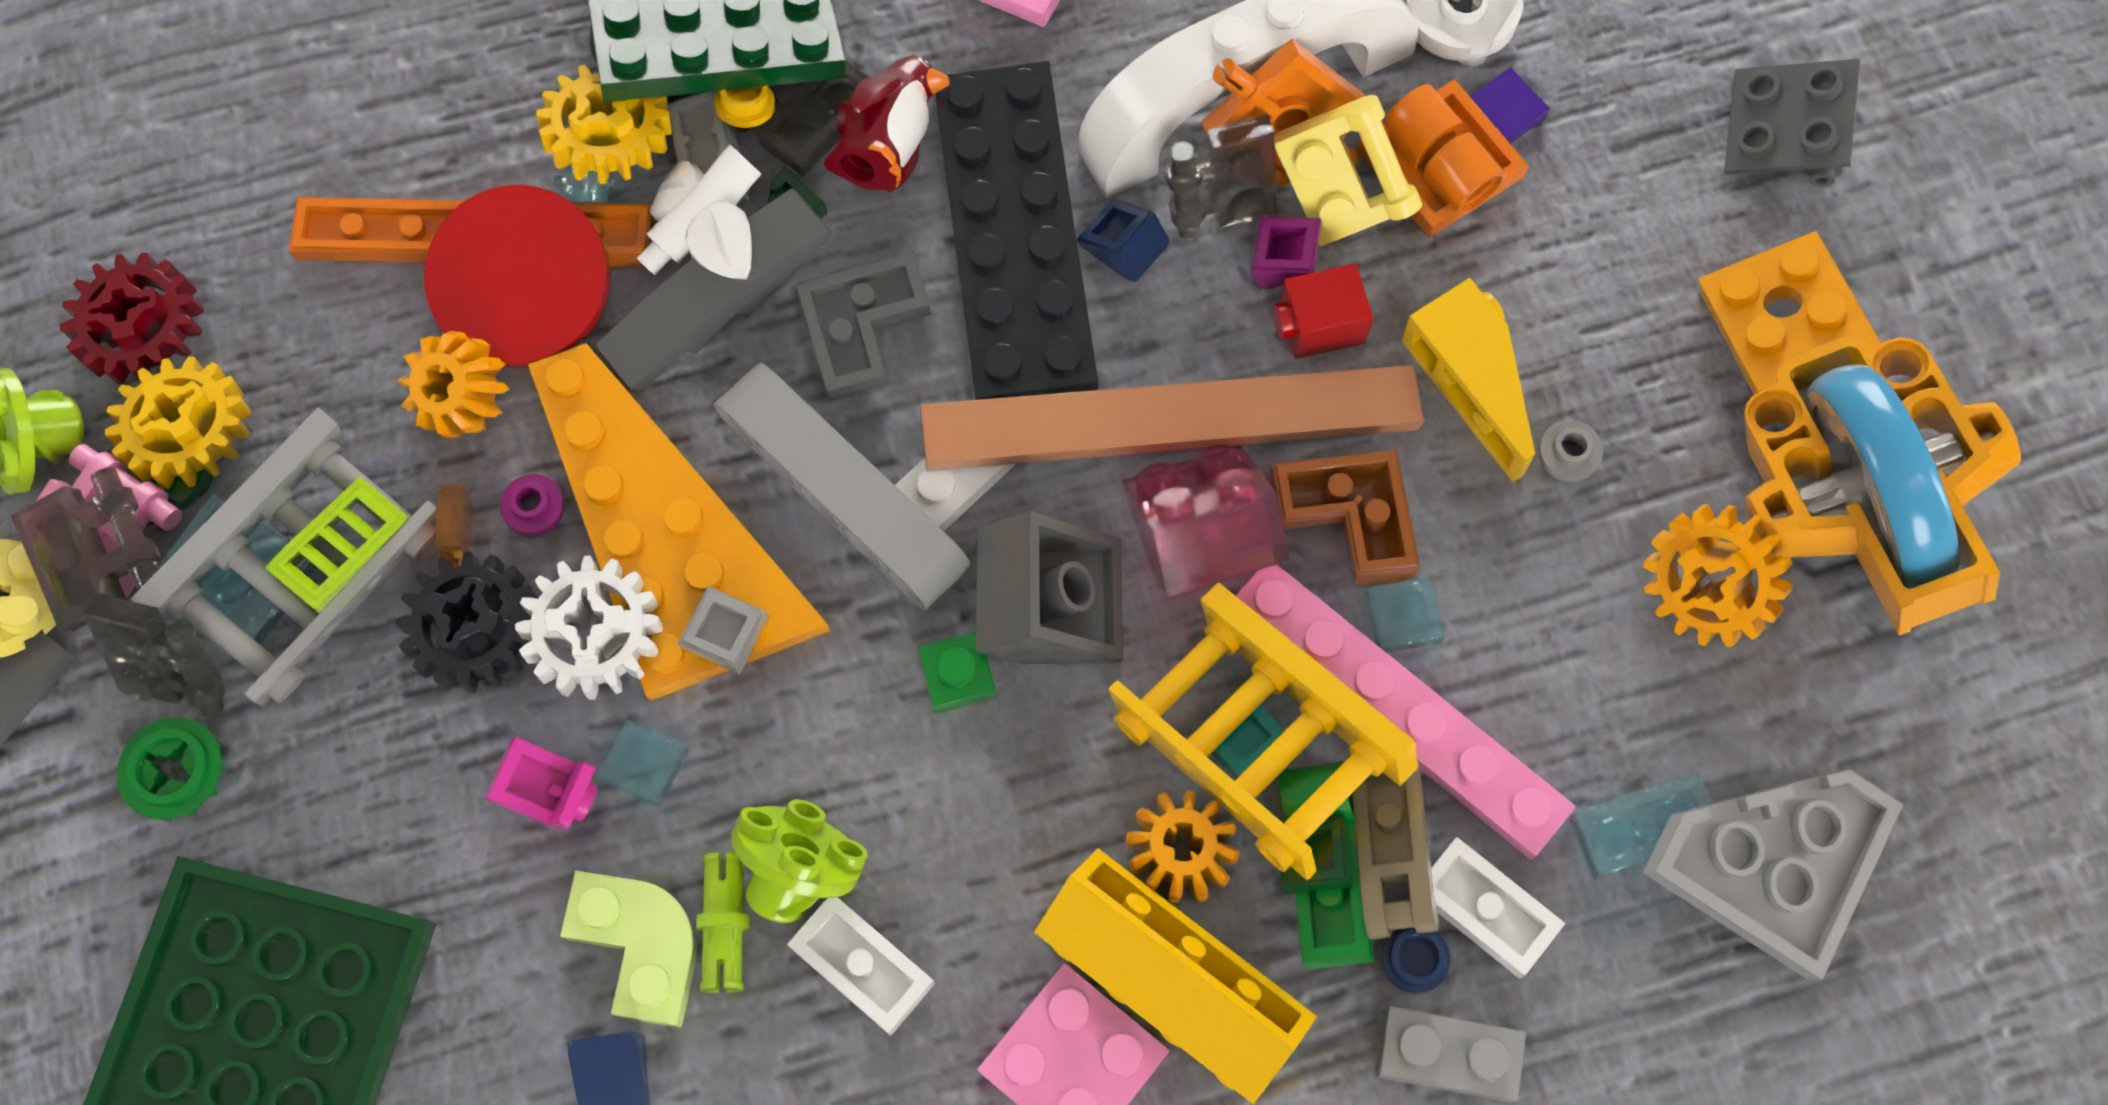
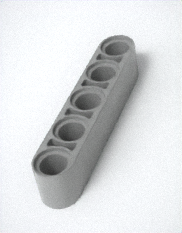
M760 362L756 364L713 403L714 408L725 423L920 609L926 611L971 568L972 565L965 553L942 529L765 364Z

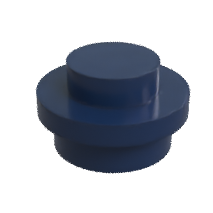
M1415 927L1398 929L1384 943L1381 963L1386 977L1394 986L1408 993L1420 994L1433 990L1443 982L1450 967V953L1446 942L1437 932L1417 934Z

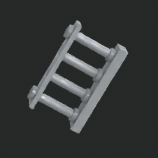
M319 407L131 598L135 604L162 624L171 615L176 619H180L183 616L186 617L253 673L258 679L244 694L261 707H264L271 699L279 704L290 696L304 680L306 674L300 668L407 554L413 559H417L431 546L440 534V530L435 525L441 517L437 507L427 500L412 516L340 455L342 447L338 443L345 436L338 423ZM310 472L315 476L323 473L343 491L361 476L410 519L324 610L318 614L265 569L267 563L249 549L252 542L247 537L265 519L269 523L277 520L295 536L315 519L295 502L297 494L293 491ZM360 500L357 502L383 525L386 523ZM324 538L314 547L338 568L347 560L343 554ZM218 567L224 571L232 568L304 629L278 658H275L203 597L205 589L201 585Z

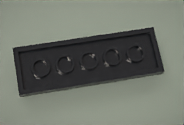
M1043 61L947 73L945 75L949 77L950 85L935 95L976 400L1098 390V376L1050 62Z

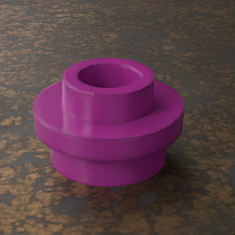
M539 474L524 475L515 479L504 490L500 501L501 515L506 524L513 531L524 536H538L548 533L559 523L565 509L564 496L558 485L550 478ZM533 495L541 496L540 504L534 510H521L522 503L528 497Z

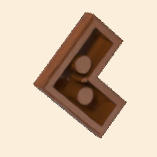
M1397 449L1272 464L1270 469V498L1274 521L1278 530L1344 523L1355 585L1360 587L1374 588L1395 585L1413 578L1418 573L1420 564Z

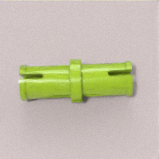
M726 852V878L723 881V860L720 858V853H708L702 856V863L704 864L703 913L696 916V929L703 932L702 973L699 991L720 993V966L724 964L723 988L726 989V993L744 990V983L742 982V935L744 931L749 930L750 916L743 913L744 864L736 853Z

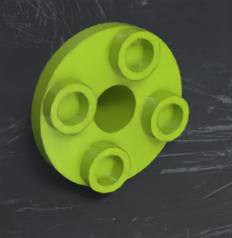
M0 368V486L7 494L26 493L30 490L34 480L35 458H46L53 464L61 463L65 455H70L77 446L83 444L85 436L84 420L78 405L72 398L63 396V393L58 390H41L26 398L23 387L14 371L10 368Z
M800 799L791 800L787 808L779 806L743 808L731 834V844L734 852L742 863L753 872L745 892L749 906L760 916L778 923H792L800 920L806 910L819 898L839 897L852 891L858 882L868 857L867 850L860 843L847 838L839 830L824 822L826 815L820 807Z

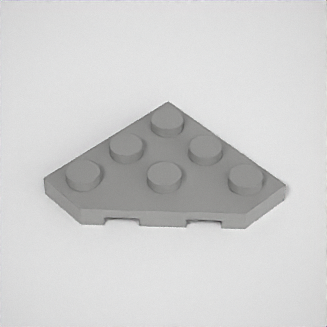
M1851 769L1833 771L1671 814L1642 873L1807 980H1823L1904 804Z

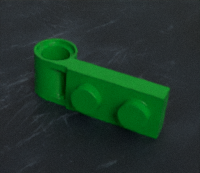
M1345 761L1284 769L1279 774V792L1285 821ZM1353 794L1329 816H1344L1347 822L1353 887L1295 894L1302 964L1307 970L1374 962L1372 940L1368 938L1363 915Z

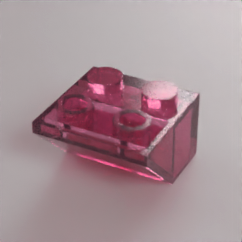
M1229 445L1212 446L1200 452L1196 458L1173 465L1169 463L1153 464L1143 468L1137 476L1122 480L1124 491L1151 569L1168 598L1290 560L1277 493L1241 445L1233 447Z

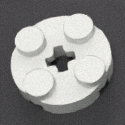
M1404 0V3L1418 24L1417 43L1436 56L1458 61L1460 64L1468 67L1483 64L1489 55L1501 50L1511 40L1523 11V0H1473L1471 5L1473 12L1470 13L1454 10L1453 6L1448 3V0Z

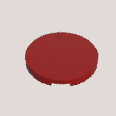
M506 185L491 188L461 203L446 217L436 231L430 243L424 265L426 299L430 311L441 330L445 334L448 331L462 332L470 339L484 340L487 344L491 345L489 357L499 358L500 361L506 364L504 367L528 368V364L566 351L582 338L586 339L599 322L610 291L611 271L608 253L591 221L577 206L563 196L550 190L530 185Z

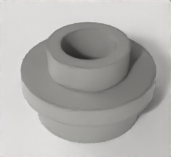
M1564 420L1553 424L1545 431L1539 443L1538 453L1543 467L1551 476L1562 481L1576 482L1590 477L1597 470L1603 458V444L1596 431L1587 424L1575 420ZM1571 441L1577 444L1582 449V455L1571 456L1567 454L1562 447V443Z

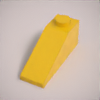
M1468 278L1411 314L1401 342L1514 483L1524 476L1535 456V449L1510 331L1499 302L1490 293H1482L1472 279Z

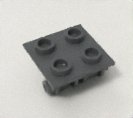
M1860 59L1736 69L1724 168L1725 174L1804 169L1805 174L1810 177L1809 181L1812 185L1827 187L1834 184L1835 177L1842 173V167H1851Z

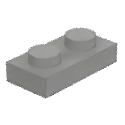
M1389 1006L1385 1014L1377 1077L1514 1103L1518 1101L1526 1032Z

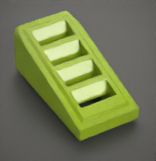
M360 476L296 535L266 565L265 569L320 614L410 518ZM359 500L386 522L379 530L375 531L350 510ZM341 519L367 540L359 549H356L333 529ZM323 538L347 558L339 568L314 548ZM304 558L308 559L328 576L320 586L296 567Z

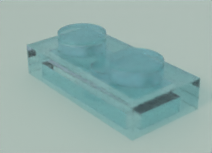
M1699 773L1574 812L1569 817L1592 878L1596 880L1646 864L1671 814L1712 803Z

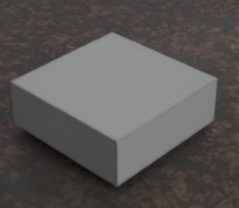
M708 586L678 644L683 650L740 675L769 617L766 611Z

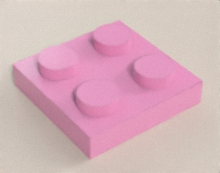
M1064 963L977 1071L1016 1105H1129L1170 1053V1050Z

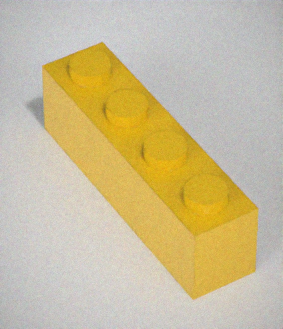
M1099 848L1069 876L1034 931L1036 935L1052 946L1061 958L1072 962L1103 986L1112 998L1131 1008L1159 1030L1168 1042L1182 1048L1214 1073L1224 1086L1238 1092L1253 1105L1318 1017Z

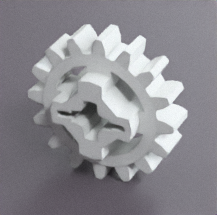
M591 555L584 556L581 563V571L572 572L564 561L557 563L560 577L558 580L552 583L542 576H538L535 579L537 586L542 592L539 599L522 597L520 604L532 617L531 620H524L515 624V630L520 637L531 641L519 649L521 656L528 664L538 663L534 674L543 684L552 681L557 676L556 688L564 696L568 697L574 691L577 684L581 685L583 693L589 700L596 699L599 684L607 683L616 694L621 693L622 682L620 676L628 672L633 677L641 679L645 674L637 662L640 656L657 657L659 650L655 643L647 638L648 635L663 631V624L660 618L648 614L659 606L652 591L641 592L644 582L636 571L622 579L623 570L618 560L611 558L603 571H598ZM604 590L622 598L629 605L630 610H624L622 605L609 606L604 597ZM593 610L601 624L592 626L586 643L579 631L588 629L589 619H592ZM556 644L558 649L570 648L575 659V665L568 664L557 658L552 653L550 645ZM620 646H623L614 657L607 660Z

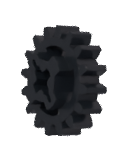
M466 551L462 556L461 566L455 568L442 557L438 559L439 575L434 578L423 572H419L416 575L419 584L423 587L419 595L403 593L401 600L412 609L411 615H405L396 619V626L405 634L411 635L399 644L400 649L409 658H416L412 667L425 678L434 674V681L445 690L449 691L457 678L460 685L468 693L476 692L479 678L486 677L495 687L502 685V677L499 670L507 665L517 672L524 668L516 655L519 649L531 641L520 637L515 630V624L524 620H531L532 617L521 606L522 597L539 598L529 585L522 586L525 577L515 566L504 571L505 565L496 555L490 554L483 565L480 566L479 560L473 553ZM501 592L505 595L509 605V620L503 619L499 614L503 603L499 598ZM478 616H479V619L477 620V622H476L475 624H473V623H464V624L462 625V623L464 622V620H467V621H475V620L478 618ZM431 624L437 625L440 631L435 642L440 647L438 652L431 639Z

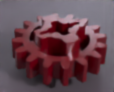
M144 252L137 258L135 265L122 253L116 255L115 268L107 271L99 263L92 265L96 278L91 283L76 279L73 285L81 293V296L78 300H66L62 304V307L74 318L60 324V330L71 339L70 343L66 346L67 349L97 377L100 378L106 373L113 381L122 385L127 380L130 372L140 380L137 371L141 368L149 372L150 368L155 366L160 368L162 359L170 358L175 353L184 357L190 356L191 350L183 343L186 336L194 337L202 334V329L192 319V317L204 312V307L193 296L197 292L195 286L170 261L164 259L157 264L148 253ZM154 288L164 291L165 294L159 295ZM107 342L112 348L119 347L120 350L105 348L100 343Z

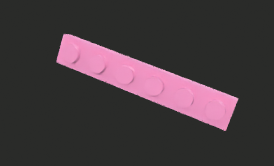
M1270 558L1236 595L1237 598L1415 741L1420 770L1530 861L1538 855L1577 807Z

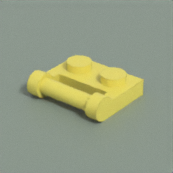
M1376 95L1358 98L1273 134V144L1306 217L1321 218L1320 247L1389 219L1401 220L1408 218L1422 207L1419 193L1414 185L1407 183L1381 121L1385 113ZM1349 131L1359 133L1384 193L1368 198L1343 141L1342 134Z

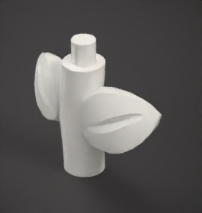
M730 144L705 175L696 164L689 161H681L676 164L662 181L650 209L651 215L658 221L647 233L652 242L637 259L650 272L656 275L671 258L679 264L691 253L694 260L711 272L731 279L747 280L752 260L750 225L745 212L736 205L761 176V173Z

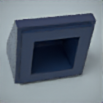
M1113 198L1079 235L1077 242L1083 249L1123 278L1136 282L1167 248L1169 238L1155 212Z
M632 1031L567 1042L568 1057L578 1105H650L645 1037Z

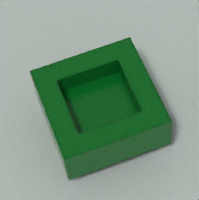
M976 632L918 647L935 714L997 698L987 655L976 652Z

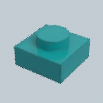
M1260 704L1212 752V755L1236 780L1284 732V729Z

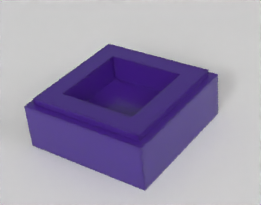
M1511 67L1470 95L1471 99L1510 144L1546 119L1550 109Z

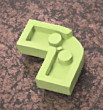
M575 870L560 937L568 941L625 950L611 1015L616 1018L682 1028L697 957V936L693 933L691 922L684 908L671 894L654 884Z

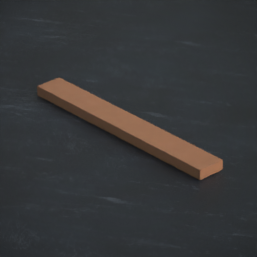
M1414 365L920 404L926 471L1420 430L1424 423Z

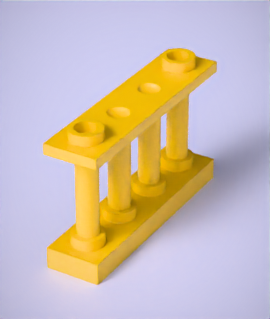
M1218 582L1200 599L1207 621V626L1204 629L1207 636L1141 700L1118 680L1111 685L1108 690L1118 712L1113 717V720L1120 730L1135 744L1141 746L1146 740L1257 836L1259 839L1255 842L1256 847L1273 866L1282 872H1285L1291 866L1308 881L1317 870L1311 847L1305 841L1370 775L1378 777L1383 772L1397 785L1401 786L1418 769L1415 741ZM1236 652L1253 665L1251 667L1253 675L1186 740L1164 721L1161 716L1224 654L1233 656ZM1285 691L1300 704L1299 710L1301 715L1234 781L1207 757L1272 693L1280 695ZM1333 731L1350 745L1348 750L1351 756L1282 823L1256 800V797L1320 733L1329 735Z

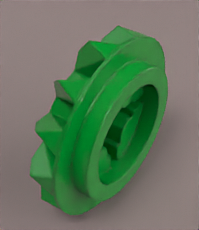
M170 717L154 721L140 729L129 740L121 753L117 766V784L120 794L130 808L148 818L171 823L174 818L184 815H197L198 807L207 798L218 795L217 782L221 772L227 770L220 750L223 744L204 725L194 720L183 717ZM184 754L185 756L180 765L188 770L186 774L191 777L188 781L170 779L163 787L167 776L164 772L160 771L161 767L153 763V761L158 757L163 761L168 759L177 762Z

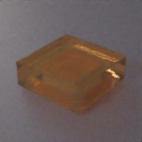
M441 486V490H438L435 545L441 558L444 557L452 566H461L464 552L471 550L473 507L465 486Z

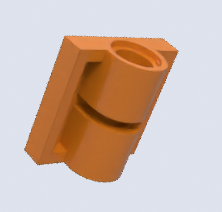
M1455 79L1438 90H1435L1430 84H1424L1413 89L1392 107L1384 120L1383 127L1408 184L1416 187L1422 201L1420 210L1411 217L1428 238L1436 235L1523 179L1529 167ZM1360 138L1357 152L1376 174Z

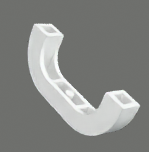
M1245 0L1171 35L1144 52L1124 68L1103 89L1086 113L1079 131L1078 153L1105 199L1110 198L1158 175L1160 151L1171 133L1187 118L1203 107L1231 94L1229 90L1213 80V71L1217 64L1224 68L1221 62L1223 59H1232L1239 67L1250 74L1257 71L1291 39L1295 40L1313 55L1342 44L1364 78L1414 54L1418 39L1416 19L1403 0Z

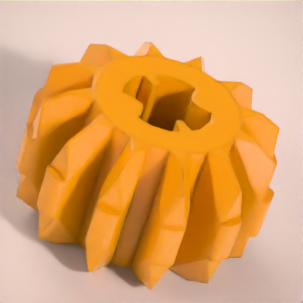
M448 331L447 334L443 333L442 337L428 336L421 338V353L411 352L403 356L412 370L410 376L405 375L396 381L410 390V395L401 404V407L409 412H418L415 426H419L424 430H437V434H441L442 437L459 438L464 433L477 434L486 430L485 417L495 418L497 415L503 414L494 399L496 394H503L510 390L505 383L497 382L496 375L506 364L500 361L499 358L489 357L491 345L487 344L484 340L470 339L465 333Z
M1191 790L1185 791L1182 808L1175 809L1173 801L1167 793L1159 794L1157 796V807L1161 817L1149 809L1140 808L1136 812L1135 819L1145 831H1132L1126 835V846L1143 852L1129 860L1128 868L1130 873L1140 874L1153 870L1145 884L1155 892L1159 890L1164 882L1171 885L1168 902L1173 906L1180 904L1183 887L1185 886L1190 887L1192 896L1197 903L1200 904L1207 901L1208 890L1203 878L1217 887L1225 888L1230 877L1219 864L1229 865L1237 863L1240 853L1233 846L1222 844V842L1229 840L1235 835L1237 829L1234 822L1212 825V822L1217 818L1221 805L1217 801L1212 800L1200 813L1194 810L1196 793ZM1176 835H1186L1190 837V847L1200 850V854L1197 855L1191 851L1188 861H1178L1174 859V848L1166 846L1164 843L1168 841L1174 845Z

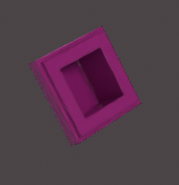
M1260 216L1252 273L1258 289L1283 286L1284 279L1315 272L1322 225L1321 218Z

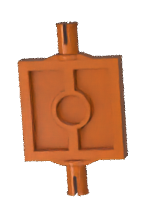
M1291 39L1254 73L1249 74L1229 58L1221 61L1224 68L1217 64L1213 71V80L1229 90L1231 94L1211 111L1201 123L1209 139L1283 188L1290 182V179L1273 144V134L1364 97L1365 94L1295 40ZM1347 133L1341 135L1343 139ZM1346 145L1353 164L1356 166L1359 158L1358 152Z

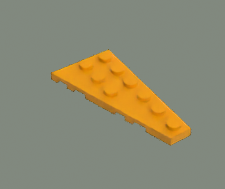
M587 343L528 364L601 571H603L611 558L618 560L623 570L622 579L636 571L644 582L641 592L652 591L659 605L648 614L660 618L663 624V631L647 636V638L655 643L659 650L657 657L641 655L637 661L645 674L640 681L644 693L650 701L730 671L683 650L678 644L708 586L766 611L769 617L745 664L830 632L825 620ZM609 592L614 606L622 605L624 610H630L629 605L622 598Z

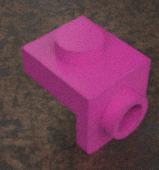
M518 737L511 738L484 799L553 829H567L571 826L573 819L581 822L591 808L598 788L597 785L590 783L596 767L584 761L575 763Z

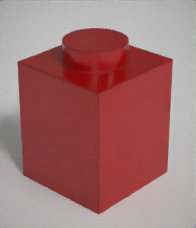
M1357 263L1284 279L1280 303L1273 305V316L1278 336L1281 340H1290L1295 359L1366 344L1373 321L1372 311Z

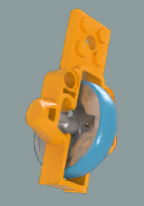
M1817 231L1698 278L1699 292L1754 394L1747 402L1744 413L1746 444L1748 452L1764 483L1745 496V510L1748 520L1756 514L1762 518L1760 527L1757 530V533L1762 538L1775 533L1781 536L1782 539L1772 549L1774 556L1856 555L1899 636L1910 632L1912 627L1976 603L1985 604L1996 600L2000 570L1963 507L2021 462V452L2016 433L2003 410L1995 402L1991 401L1960 404L1931 353L1922 343L1911 338L1901 337L1880 342ZM1778 299H1790L1801 306L1797 313L1784 318L1775 317L1765 310L1771 302ZM1894 375H1906L1912 378V380L1898 383L1892 382L1887 378ZM1808 388L1805 406L1798 391ZM1772 423H1782L1789 426L1787 429L1779 432H1769L1762 429L1764 426ZM1925 428L1933 429L1939 432V434L1923 440L1919 430ZM1808 477L1814 480V483L1796 489L1792 479ZM1959 562L1963 568V570L1958 571Z

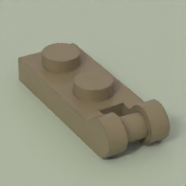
M1418 758V769L1401 786L1397 785L1382 772L1378 777L1370 775L1352 793L1363 915L1367 935L1370 940L1390 938L1391 930L1415 927L1417 934L1439 931ZM1409 886L1410 900L1387 903V888Z

